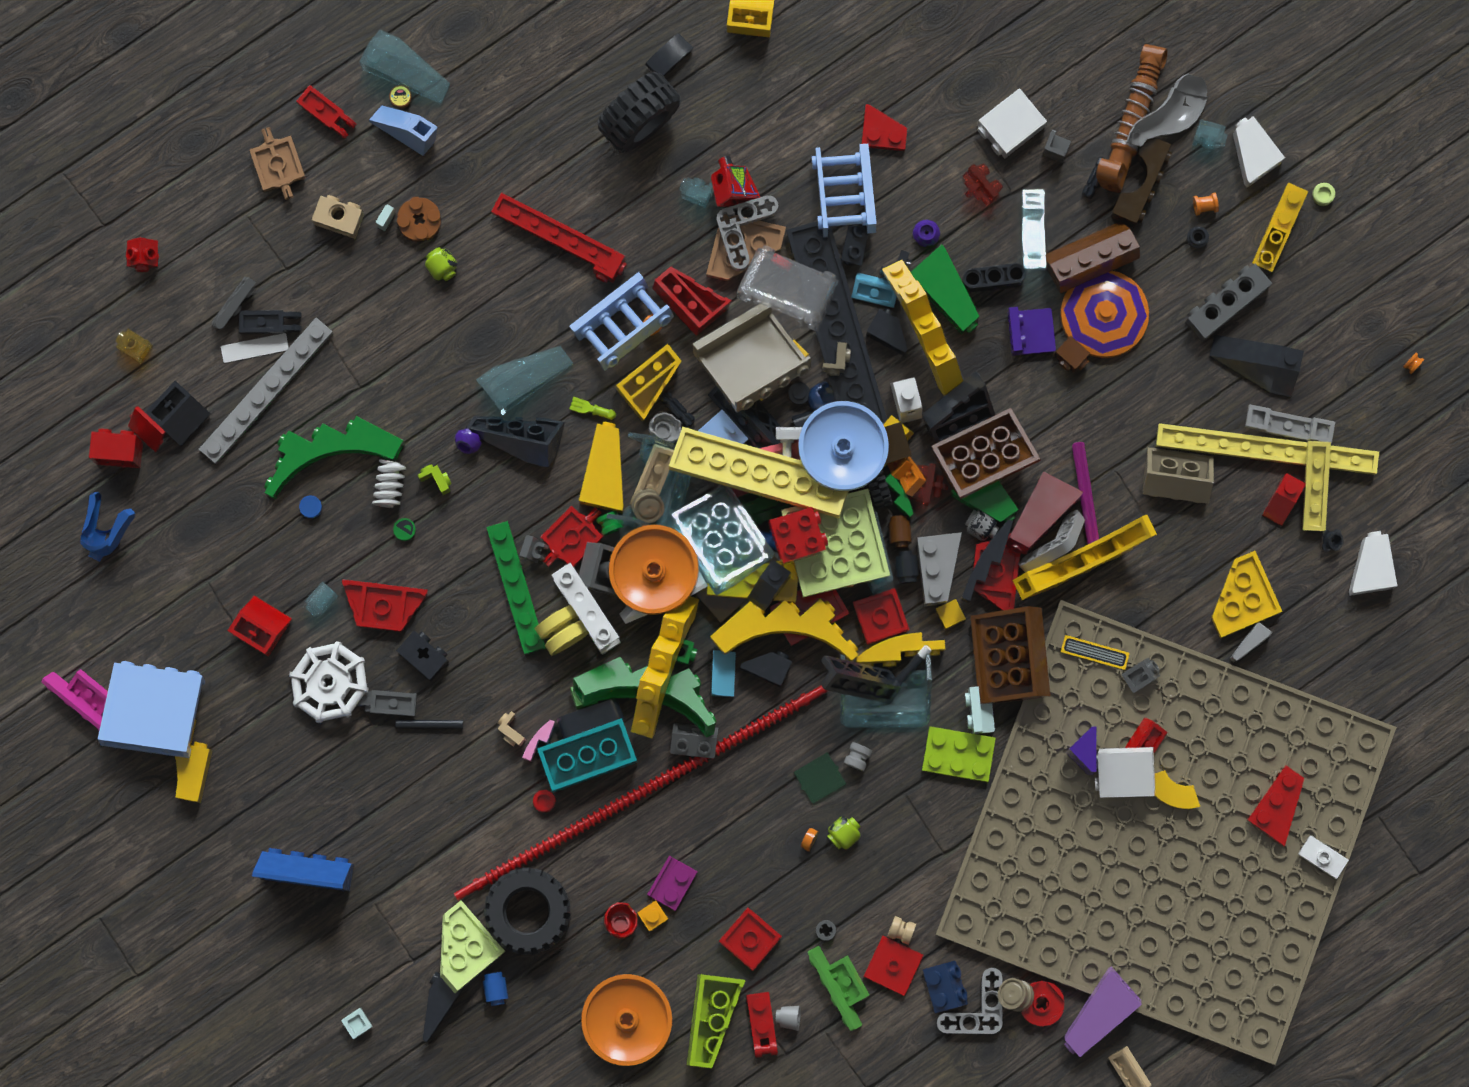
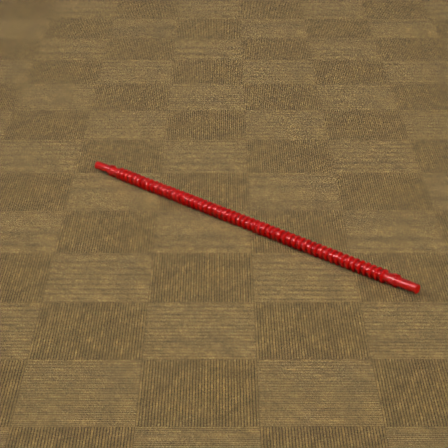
M819 686L807 694H801L794 701L791 699L790 704L785 703L784 707L779 706V710L774 709L773 713L768 712V716L765 717L763 715V719H757L756 723L751 722V726L746 725L745 729L740 728V732L737 733L735 731L733 736L729 734L728 739L723 738L722 742L717 741L715 755L720 756V752L725 753L726 749L731 750V746L736 747V743L739 742L741 744L743 739L748 740V736L753 737L754 733L759 734V730L762 729L764 731L766 726L770 728L771 723L776 724L777 720L782 721L781 718H787V714L793 715L794 710L798 712V708L809 705L812 700L828 691ZM695 756L694 758L689 757V761L684 760L683 764L678 763V767L675 768L673 766L671 771L666 770V774L661 773L660 777L655 776V780L650 779L648 784L644 782V786H638V790L633 789L632 793L627 792V796L624 797L622 795L620 800L616 798L615 803L610 802L609 806L604 805V809L599 808L597 813L593 811L592 816L588 814L586 819L581 818V822L576 821L575 825L570 824V828L567 829L565 827V831H559L558 835L553 834V838L548 837L547 841L542 840V844L539 845L537 843L535 848L531 846L530 851L525 850L524 854L519 853V857L516 858L514 856L512 861L508 859L507 864L502 863L501 867L496 866V870H490L491 873L485 872V876L472 880L473 883L455 892V897L459 901L477 890L481 891L489 883L492 885L493 881H498L499 877L510 873V871L515 870L517 867L521 869L522 864L527 865L528 861L533 862V858L538 859V855L544 856L545 851L549 853L550 848L555 849L556 845L561 846V842L564 841L566 843L568 838L572 840L573 835L578 836L579 832L584 833V829L589 830L591 825L595 827L596 822L600 824V820H606L607 816L612 817V813L618 814V810H624L623 807L626 806L628 808L630 803L635 804V800L640 801L641 797L646 798V794L649 793L651 795L653 790L657 792L658 787L663 788L664 784L669 785V781L674 782L676 777L680 779V775L683 774L685 776L686 771L691 772L692 768L697 769V765L702 766L704 761L708 763L709 758Z

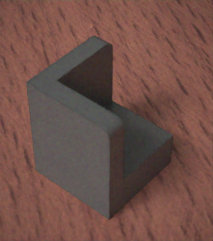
M1052 129L1042 155L1063 163L1071 141L1055 135L1056 131Z

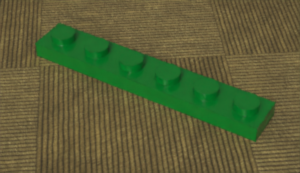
M505 521L486 527L524 654L545 649L544 640L540 639L534 629L539 623L509 523Z

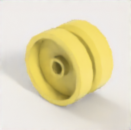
M571 605L556 611L534 628L540 639L551 637L545 644L551 656L566 650L589 634L582 621H577L579 617Z

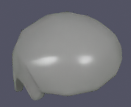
M665 412L656 414L649 423L650 437L655 443L662 446L672 445L678 441L681 433V421Z

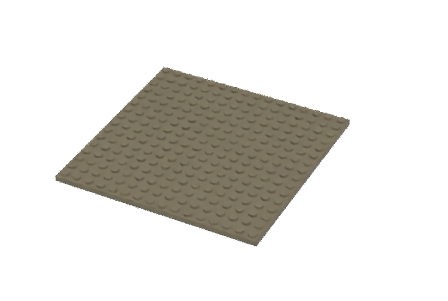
M1060 600L1045 640L1051 697L1022 701L935 935L1088 994L1093 993L1107 969L1112 966L1141 999L1142 1005L1135 1012L1275 1065L1347 867L1346 864L1338 878L1335 879L1297 854L1311 835L1349 860L1397 727ZM1065 635L1130 653L1126 669L1123 670L1061 652ZM1146 658H1150L1151 661L1153 660L1158 665L1160 677L1133 693L1121 674ZM1148 718L1168 732L1154 753L1155 773L1165 770L1169 778L1176 784L1183 786L1194 785L1200 807L1193 809L1175 808L1158 800L1155 796L1100 798V791L1095 790V778L1099 777V770L1096 769V773L1093 775H1087L1065 752L1091 727H1097L1096 755H1098L1099 749L1125 748L1142 720ZM1287 765L1305 779L1287 841L1283 847L1248 822L1247 819L1281 770Z

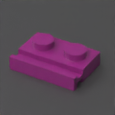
M669 856L647 895L676 911L698 871Z

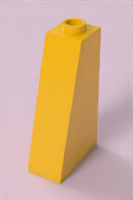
M603 422L602 425L597 424L579 503L623 514L619 428H615V424Z

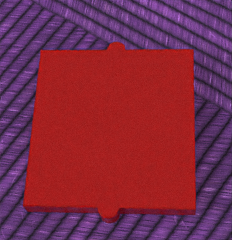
M139 406L135 407L130 415L131 419L128 427L156 452L164 442L165 431Z

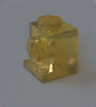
M127 329L126 332L121 331L115 341L118 343L116 348L140 364L153 346L148 340L130 329ZM130 340L135 341V344L132 347H128V343L130 342Z

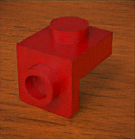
M617 252L607 271L595 265L593 268L596 274L595 277L605 283L608 281L614 283L617 275H622L627 266L625 256Z

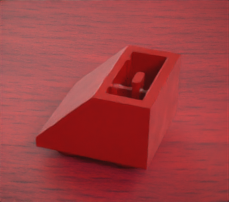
M254 596L238 613L228 632L269 657L292 621V618Z

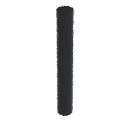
M396 720V729H463V720Z

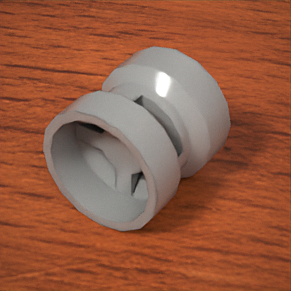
M852 742L849 748L850 755L845 757L843 763L857 770L864 771L866 768L865 761L871 756L872 750Z

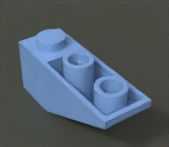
M381 106L369 120L370 123L422 156L436 141L438 127L416 114Z

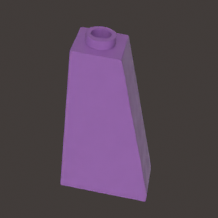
M1112 966L1107 969L1065 1034L1066 1048L1072 1054L1076 1052L1079 1057L1142 1005L1141 999Z

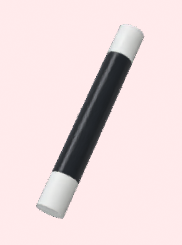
M924 645L896 677L900 685L904 683L932 651L930 647Z

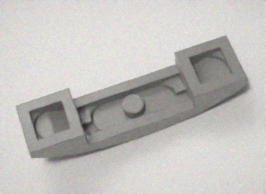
M1249 404L1245 427L1292 439L1332 443L1335 422L1315 417L1311 419L1276 412L1270 408Z

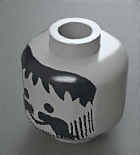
M973 510L965 523L968 526L967 532L980 541H985L988 537L993 538L999 529L996 526L997 520L981 510Z

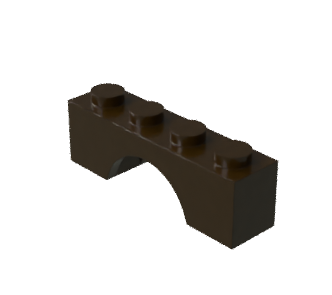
M1155 137L1149 138L1144 142L1136 159L1144 169L1145 182L1134 192L1120 194L1110 218L1121 221L1133 228L1137 222H1142L1146 213L1143 207L1146 202L1150 204L1155 193L1151 189L1154 183L1159 184L1164 173L1160 171L1163 163L1167 165L1172 152L1169 151L1171 144Z

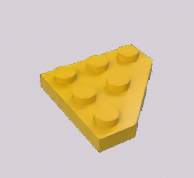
M1256 551L1236 558L1232 563L1211 617L1220 638L1282 612Z

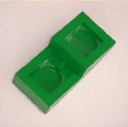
M890 474L886 478L888 488L898 497L893 505L910 520L913 516L910 501L902 486Z

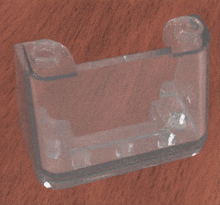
M764 245L762 248H757L738 287L737 298L745 302L753 298V303H760L798 319V322L802 323L804 319V322L809 324L808 328L818 332L839 281L835 279L836 275L831 272L824 271L822 273L776 254L773 248Z

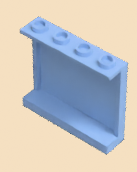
M122 661L121 664L114 663L98 735V741L101 746L190 758L191 748L189 745L201 687L205 685L203 676L199 672L192 670L184 673L170 667H166L163 670L156 669L155 666L144 664L141 667L134 666V663Z

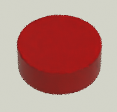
M540 790L533 797V805L540 812H549L555 806V796L548 790Z

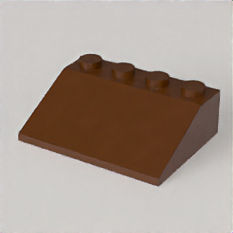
M1011 408L931 446L935 461L960 499L1041 461Z
M1027 606L972 615L971 627L980 704L1051 697L1042 608Z

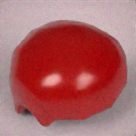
M617 902L606 911L604 926L613 937L626 938L633 934L637 927V913L628 903Z

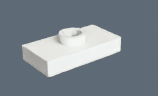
M1311 835L1297 854L1335 879L1338 878L1349 861Z

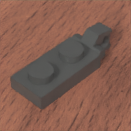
M372 690L368 691L366 696H363L356 706H365V712L415 717L417 694Z

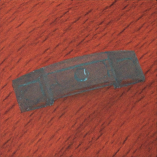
M1022 189L1023 269L1046 270L1044 235L1045 196L1044 190Z

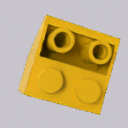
M730 0L727 33L770 37L775 0Z

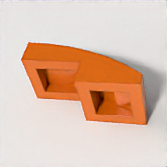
M910 456L887 463L893 477L900 480L905 493L913 496L926 482L923 474Z

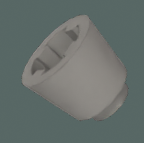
M800 1006L781 1007V1010L776 1011V1023H779L780 1027L799 1030Z

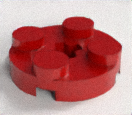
M1039 981L1031 983L1030 985L1034 991V1000L1027 1010L1021 1012L1022 1016L1029 1023L1037 1026H1047L1055 1023L1062 1016L1064 1010V996L1061 990L1050 982ZM1038 998L1041 1000L1047 999V1008L1045 1010L1036 1007L1038 1004L1036 1000Z

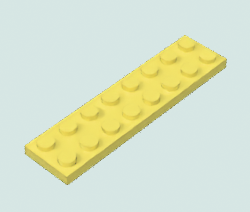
M682 427L669 464V470L804 509L813 507L815 512L818 511V513L840 518L849 492L832 490L818 484L808 475L801 460Z

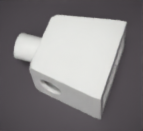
M915 378L890 383L900 422L905 423L922 419V404Z

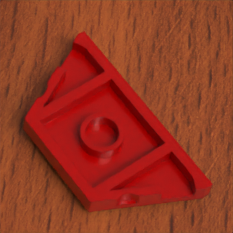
M990 541L976 545L973 569ZM1006 545L1000 565L991 564L985 584L976 582L973 591L1001 610L1014 609L1016 586L1013 580L1018 577L1020 554L1013 552Z
M342 579V584L358 627L402 632L428 594L426 589Z

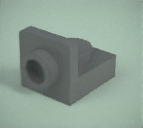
M1146 658L1121 675L1132 692L1135 693L1160 677V670L1153 660L1151 661L1150 658Z

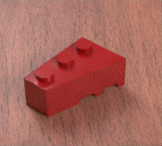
M669 267L656 278L652 287L696 336L728 310L732 301L714 293L709 287L706 288L698 284L694 279L673 267Z

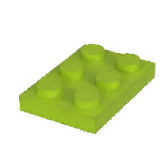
M929 726L922 771L988 782L996 738Z

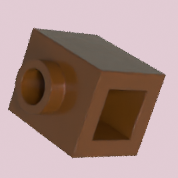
M1071 335L1054 354L1059 360V365L1064 370H1071L1073 373L1077 369L1081 371L1089 363L1087 358L1090 352Z

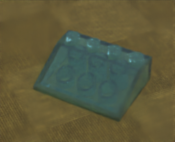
M723 485L671 513L669 525L672 529L685 536L691 543L698 558L699 570L715 595L735 586L775 556V553L731 487Z

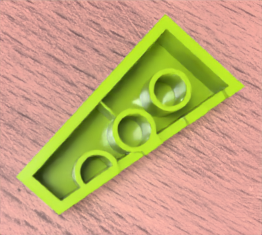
M702 974L697 976L687 1065L706 1068L713 1067L745 980Z

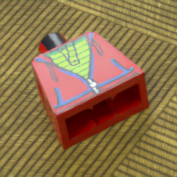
M725 156L718 160L720 169L711 175L717 207H731L760 198L758 190L745 166H733L730 156Z

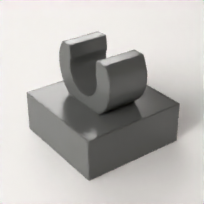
M526 535L519 556L538 563V560H545V557L540 555L542 548L548 549L549 546L534 536Z

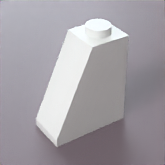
M1254 116L1249 120L1244 118L1235 125L1237 128L1233 133L1246 188L1276 168L1285 159Z
M1381 531L1368 533V537L1362 540L1349 595L1389 590L1397 587L1388 534L1381 535Z

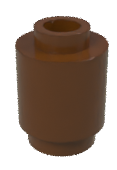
M903 515L890 517V523H888L890 545L894 546L895 549L908 548V545L912 543L911 525L908 517Z

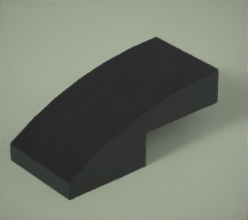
M678 33L663 45L645 65L652 72L661 73L664 77L676 67L677 63L692 52L693 47Z

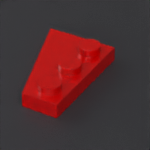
M1287 765L1281 770L1247 819L1248 822L1283 847L1287 841L1305 779Z

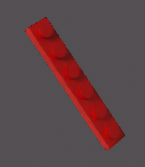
M503 193L500 194L491 211L493 215L606 271L618 252Z

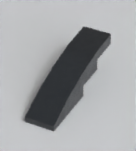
M1008 520L981 554L968 579L961 601L969 603L976 582L984 585L990 565H1000L1013 523L1012 520Z

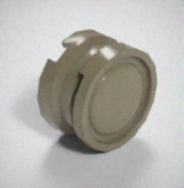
M650 488L640 489L631 498V509L641 522L653 523L663 515L664 503L655 490Z
M1009 978L1000 985L998 999L1004 1008L1023 1012L1032 1005L1034 991L1028 982Z

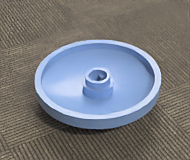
M849 401L832 402L814 411L804 423L798 443L800 460L808 475L818 484L836 491L856 490L873 481L883 469L889 448L887 432L880 419L865 406Z

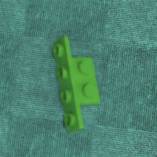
M820 946L809 950L810 963L817 969L820 981L828 989L831 1001L835 1007H838L845 1026L849 1027L850 1031L862 1026V1022L852 1005L869 996V993L848 955L830 965Z

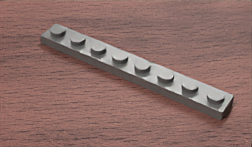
M315 318L204 442L199 450L217 465L329 339L333 331L319 319Z

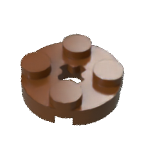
M413 197L406 201L399 209L397 223L401 233L407 239L420 242L432 239L439 232L441 215L438 207L429 199ZM420 214L424 215L423 220L425 222L416 225L414 217Z

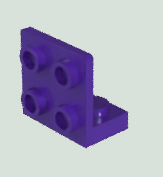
M1018 307L1009 308L1007 314L1012 356L1055 352L1056 346L1051 308L1018 311Z

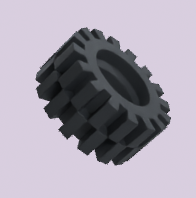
M881 470L878 476L866 485L875 510L892 505L888 484Z

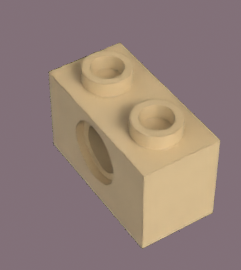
M327 195V198L320 196L312 218L313 224L355 239L364 217L360 206L352 202H348V204L339 202L340 199L331 195ZM337 211L344 212V216L340 220L333 218L334 213Z

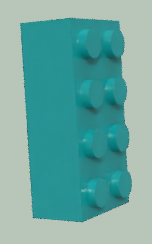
M622 718L537 748L553 793L638 763Z

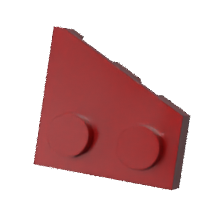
M866 104L862 144H868L869 148L905 151L907 128L871 105Z

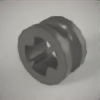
M829 920L821 921L816 927L817 936L822 940L832 939L836 933L835 925ZM823 924H827L828 927L833 929L832 933L829 932L831 935L825 937L824 933L820 934L819 929L823 928L821 926Z

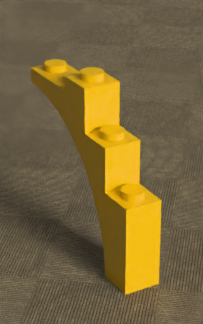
M900 260L882 270L907 314L930 364L937 386L943 396H945L963 382L957 359L946 342L941 324L931 310L926 292L918 280L914 279L903 260Z
M1144 515L1072 553L1015 578L1013 582L1021 599H1027L1055 588L1071 578L1089 572L1105 562L1124 555L1134 547L1154 537L1157 533L1148 515Z
M690 596L680 607L666 612L663 616L659 637L651 648L648 667L639 682L636 696L638 700L631 732L653 738L665 692L679 651L695 619L699 599Z
M821 599L801 616L798 615L800 612L798 607L793 602L788 603L785 600L767 617L763 616L765 612L755 604L753 605L750 601L710 636V639L724 655L739 645L757 637L791 633L822 641L839 651L849 661L853 662L858 657L856 645L851 640L846 641L841 636L843 631L836 623L833 625L830 623L835 618L833 613L835 609L827 600L823 602Z
M195 719L189 745L191 748L190 758L175 756L178 777L176 798L201 803L212 750L207 749V744L194 742V745H191L196 725Z

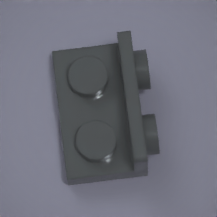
M674 723L670 753L715 758L718 728H715L713 735L706 738L696 725Z

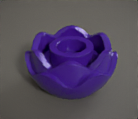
M922 220L915 225L913 238L920 246H931L938 242L940 229L934 221Z
M469 429L459 430L455 435V444L461 452L470 454L479 450L481 441L478 434L472 433Z

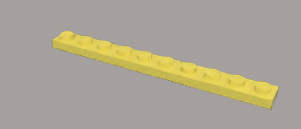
M1158 424L1156 447L1306 466L1307 442ZM1331 446L1329 469L1376 475L1379 452Z

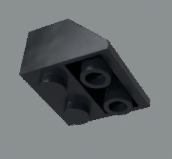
M174 381L145 412L180 446L211 415L177 381Z

